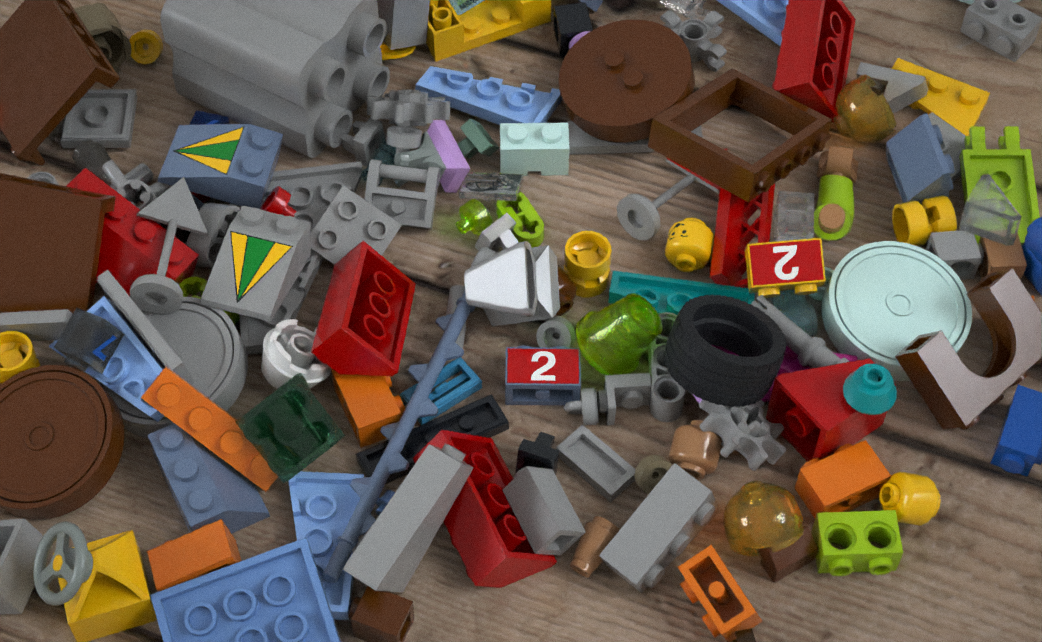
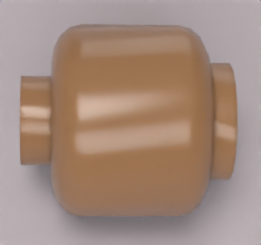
M692 420L690 425H682L675 430L668 459L672 465L675 463L695 479L702 480L705 478V475L712 474L718 466L722 439L714 432L702 431L699 426L703 421Z

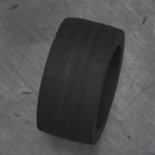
M704 295L690 299L689 302L687 301L676 316L666 342L664 362L671 377L683 389L694 394L696 397L717 405L744 407L755 404L757 401L759 402L771 388L784 359L786 339L779 325L769 315L759 310V308L733 297ZM712 345L723 347L737 355L728 354Z

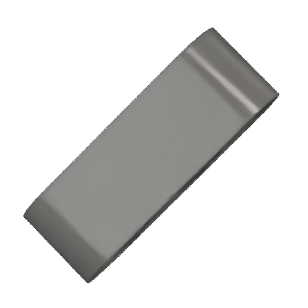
M670 312L660 313L652 319L648 343V366L652 384L649 409L653 417L662 422H672L680 417L686 391L671 377L667 368L663 367L666 364L664 362V353L668 337L662 335L669 336L677 316ZM662 397H670V398H672V399L668 400V399H664V398H662Z

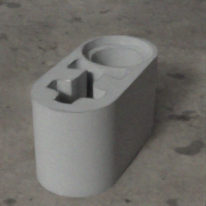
M207 203L201 207L199 214L208 235L204 236L190 232L186 242L189 248L199 254L196 267L213 268L228 227L240 211L238 206Z

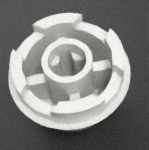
M296 319L279 322L274 329L265 335L263 341L262 373L273 387L288 394L306 392L326 379L332 369L328 365L321 363L311 353L317 327L312 332L305 327L297 326L298 320Z

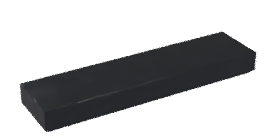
M488 395L413 428L400 453L409 462V467L407 470L390 474L385 484L408 475L415 465L412 458L441 430L488 438L508 430L509 422L493 395ZM389 440L356 453V460L365 477L372 476Z

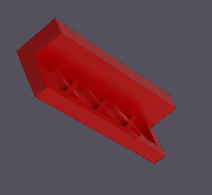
M775 184L766 193L762 192L750 202L720 187L709 276L716 284L748 288V278L742 279V275L747 270L745 247L755 236L758 238V243L770 242ZM759 209L761 211L760 216L749 226L748 219Z

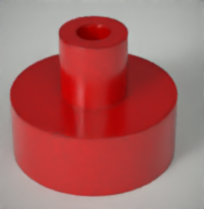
M280 186L275 187L270 192L260 208L261 210L284 216L294 217L296 210L288 205L291 194Z

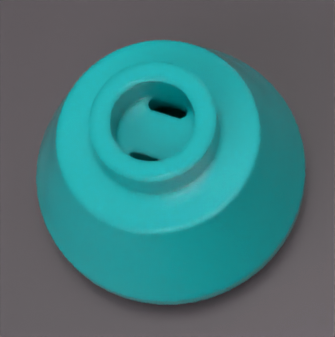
M865 364L846 378L843 385V394L847 403L856 411L868 415H878L892 408L897 398V389L891 373L885 367L878 364Z

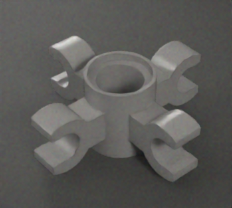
M671 10L660 16V19L665 22L663 26L669 29H680V38L689 50L692 63L703 59L707 67L715 72L725 65V62L720 58L727 53V50L722 45L713 44L709 41L710 38H716L722 33L723 29L718 26L724 20L722 15L712 11L703 21L687 19L683 22Z

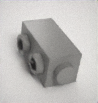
M526 466L514 475V479L503 489L535 554L561 556L586 532L553 469Z

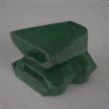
M302 373L296 374L236 421L246 439L254 445L266 460L270 469L277 474L283 483L293 478L345 436L312 394L308 382Z

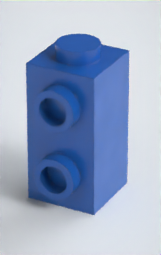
M1017 385L1009 403L990 464L999 466L1009 473L1028 476L1034 463L1042 464V393Z

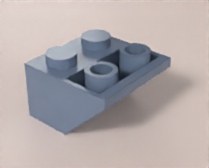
M928 113L920 115L886 142V160L903 203L916 200L921 204L922 200L941 195L949 198V191L953 190L951 174L955 173L954 164L949 153L943 154L940 146L943 144L940 128L937 124L932 125Z

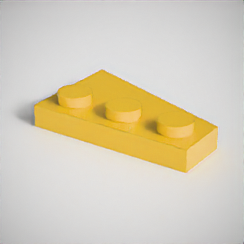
M897 58L892 69L925 76L927 95L908 106L912 109H921L928 113V115L932 112L965 136H970L969 129L971 126L976 125L988 102L990 92Z

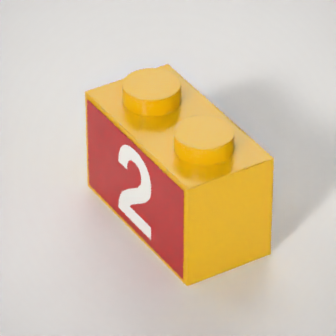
M821 238L747 244L745 257L749 293H758V296L763 295L765 298L780 296V291L795 290V295H808L817 293V288L822 287L826 282Z

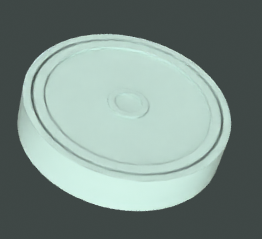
M897 241L873 242L860 246L848 253L836 266L824 290L821 303L825 330L837 350L842 354L856 355L857 360L870 358L875 364L885 367L891 373L894 381H911L895 356L917 336L942 330L957 353L967 339L972 324V307L970 299L966 295L967 290L953 269L931 252L912 244Z

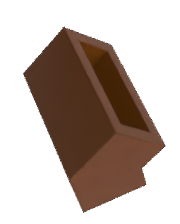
M796 525L757 546L761 556L760 564L774 583L814 561L818 551L809 527Z

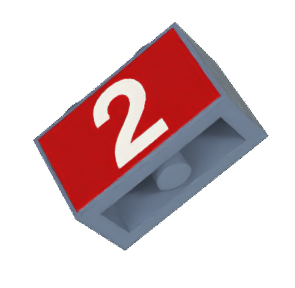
M527 345L506 347L505 405H565L567 402L580 400V348H569L567 346L542 348Z

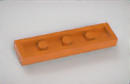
M167 366L164 367L141 396L145 402L265 492L290 462L286 456Z

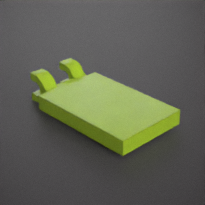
M971 126L969 129L970 136H966L964 139L965 149H962L959 155L967 229H973L977 243H979L982 233L1017 231L1022 246L1025 243L1028 226L1034 220L1040 218L1031 149H1020L1019 126L1004 127V136H999L998 138L999 149H986L985 127Z

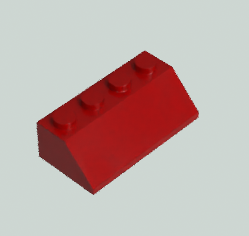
M789 0L786 6L785 25L781 33L780 53L777 56L776 76L772 84V89L829 117L833 123L840 122L856 20L842 0Z
M84 168L66 185L67 187L116 196L114 211L107 212L104 216L96 282L98 283L97 277L109 270L130 296L131 285L138 277L146 274H157L167 230L156 221L136 216L140 211L139 208L87 168ZM176 237L174 238L166 277L180 284L184 279L193 275L199 254Z
M365 241L360 242L334 265L311 353L321 363L328 365L338 374L394 376L399 370L416 283Z
M441 430L412 458L414 463H416L429 444L442 448L447 443L466 454L463 461L474 467L443 522L450 534L453 546L458 550L466 566V573L475 586L502 588L548 569L557 563L554 555L535 554L503 492V489L513 480V477L492 438Z

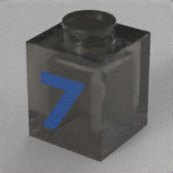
M76 308L54 348L66 356L64 363L83 372L89 368L102 374L124 334L106 319Z

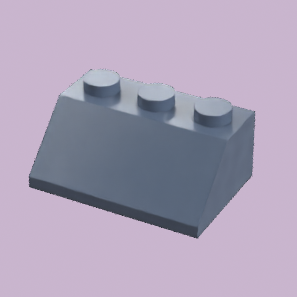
M175 423L147 435L154 458L189 532L222 519L232 534L270 517L252 481Z

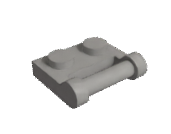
M371 159L364 200L402 226L432 230L437 189L440 181V167L429 166L428 169L382 164V160ZM381 178L426 183L425 192L379 187V182Z

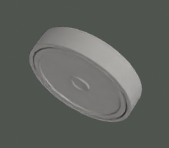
M183 297L181 307L170 314H156L140 309L184 363L194 380L192 386L227 412L241 393L248 371L247 351L230 317L223 310L202 305L201 299L193 297ZM96 380L116 402L123 418L124 429L148 438V434L174 424L165 416L159 422L155 421Z

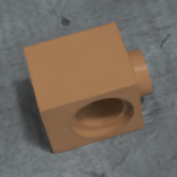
M1018 232L982 233L979 243L983 247L984 259L983 263L978 266L981 280L990 273L1010 268L1014 269L1021 280L1027 264Z

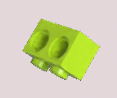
M896 510L822 512L816 514L811 533L818 547L815 557L818 573L846 576L852 572H870L873 575H884L897 570L903 555V547ZM870 542H878L881 545H883L884 548H877L873 546ZM830 543L841 544L845 549L834 548Z

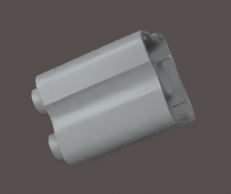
M166 0L161 11L162 31L165 42L170 45L173 52L172 75L176 91L179 95L239 124H252L282 133L281 144L310 158L317 157L327 145L332 148L340 146L342 144L341 138L344 134L348 135L353 121L352 112L359 109L365 101L367 102V96L382 97L389 83L390 70L382 64L380 48L386 34V22L384 19L379 18L377 0Z

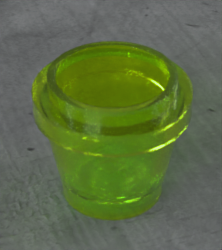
M630 293L600 311H591L583 316L576 325L577 343L585 359L604 375L631 374L638 367L640 357L662 332V321L655 308L645 298L638 294Z

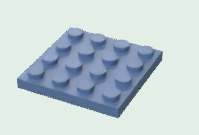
M306 537L150 595L163 642H341L312 550Z

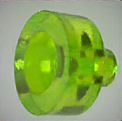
M470 199L459 207L461 219L455 225L461 234H465L470 230L473 234L480 236L482 231L493 224L488 210L478 200Z

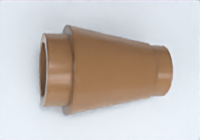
M594 516L591 522H586L584 526L586 532L580 537L573 560L569 565L575 572L586 578H590L592 573L602 564L603 560L599 556L600 553L620 530L612 522L599 516Z

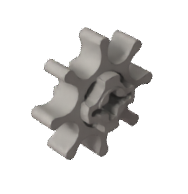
M390 90L389 93H385V97L367 96V115H371L373 120L389 119V124L403 127L426 126L427 123H433V119L450 120V101H445V97H428V92H421L419 90Z
M702 400L699 403V407L709 413L699 427L704 432L711 431L721 437L723 448L720 453L722 456L728 457L730 453L736 450L747 459L749 468L752 471H756L765 460L774 465L786 452V448L775 441L784 430V426L781 423H771L764 418V410L761 408L764 405L762 400L744 407L717 405L706 400Z

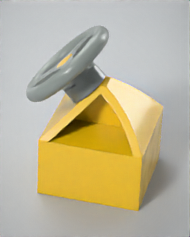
M59 522L48 529L42 537L35 554L33 566L35 588L40 598L47 604L54 606L64 604L68 625L77 642L92 641L157 621L150 596L151 590L145 566L133 530L87 543L82 530L72 522ZM70 537L74 544V547L72 548L69 547ZM56 541L55 553H53L51 563L46 567L48 554L53 543ZM55 577L59 580L61 590L58 593L51 591L48 585Z

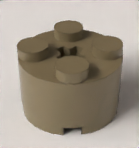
M103 3L75 8L74 10L115 72H120L119 66L125 59L128 62L131 56V44L116 16Z

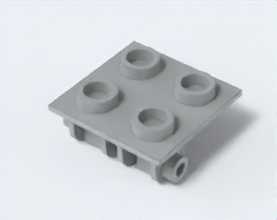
M343 185L312 230L311 249L334 265L362 241H365L382 255L402 225Z

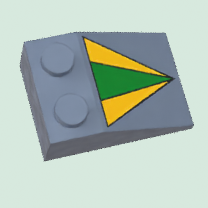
M252 124L179 125L158 176V182L173 186L184 177L191 192L238 206L260 209L279 159L283 134Z

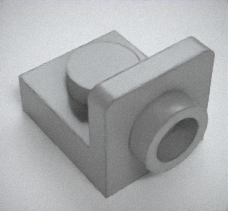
M650 373L605 375L604 390L597 391L598 411L599 413L605 412L607 425L615 424L616 407L623 406L624 408L633 409L642 405H649L652 387Z

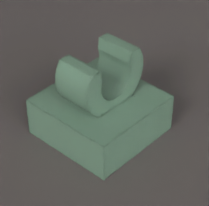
M469 119L460 127L467 136L458 143L464 157L470 159L478 152L490 157L500 148L479 122Z

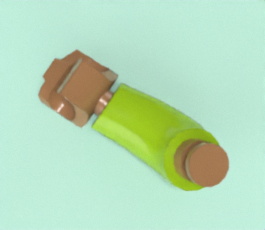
M829 146V151L822 152L819 157L816 177L820 178L818 200L811 222L814 233L821 240L828 242L838 241L851 231L854 220L853 183H856L859 163L852 158L854 150L852 148Z

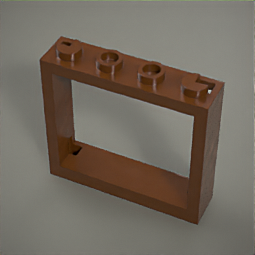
M732 68L652 119L648 147L741 199L750 202L762 192L766 193L780 179H785L795 168L806 164L813 155L823 151L826 142L831 138L829 129L832 119ZM734 104L794 136L754 164H750L691 131Z

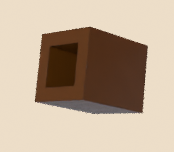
M367 586L362 598L357 596L349 611L348 618L352 623L354 637L367 642H404L415 619L413 601L387 591H376Z

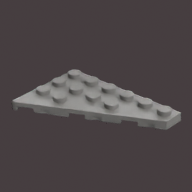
M362 161L274 171L265 199L275 187H282L291 194L288 205L296 210L294 218L311 222L312 232L343 185L355 193L363 176ZM311 249V256L271 322L239 314L241 339L244 342L247 355L263 352L265 335L274 329L279 322L296 319L324 257Z

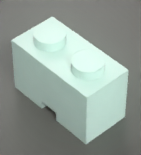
M500 123V174L528 176V171H541V176L568 175L570 150L568 123Z

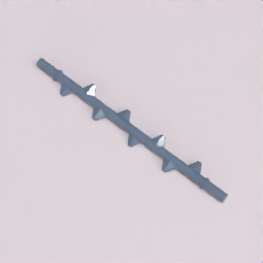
M465 291L462 297L458 298L456 302L457 307L453 314L436 319V325L444 333L429 363L411 365L409 367L408 373L416 380L418 385L400 421L382 426L380 432L389 440V443L372 476L352 479L350 483L351 488L357 493L360 500L342 536L337 538V546L322 574V578L330 583L337 582L351 552L357 548L356 542L359 536L366 535L376 521L371 512L389 475L408 469L409 462L400 453L417 419L420 417L436 416L438 413V407L428 397L445 362L464 355V350L455 342L470 312H473L475 309L474 306L467 304Z

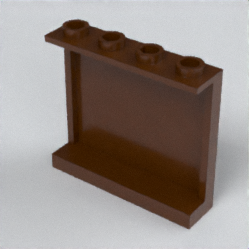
M24 0L0 28V133L9 141L12 146L11 152L14 156L23 162L31 161L41 166L44 165L45 161L37 148L96 81L112 88L120 79L68 0Z
M0 173V313L68 309L80 318L93 306L105 213L114 211L116 196Z

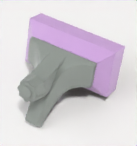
M433 120L427 132L423 133L421 145L418 149L398 152L394 157L395 166L428 169L429 166L440 167L439 182L446 193H457L470 170L445 120ZM394 179L398 187L408 182Z

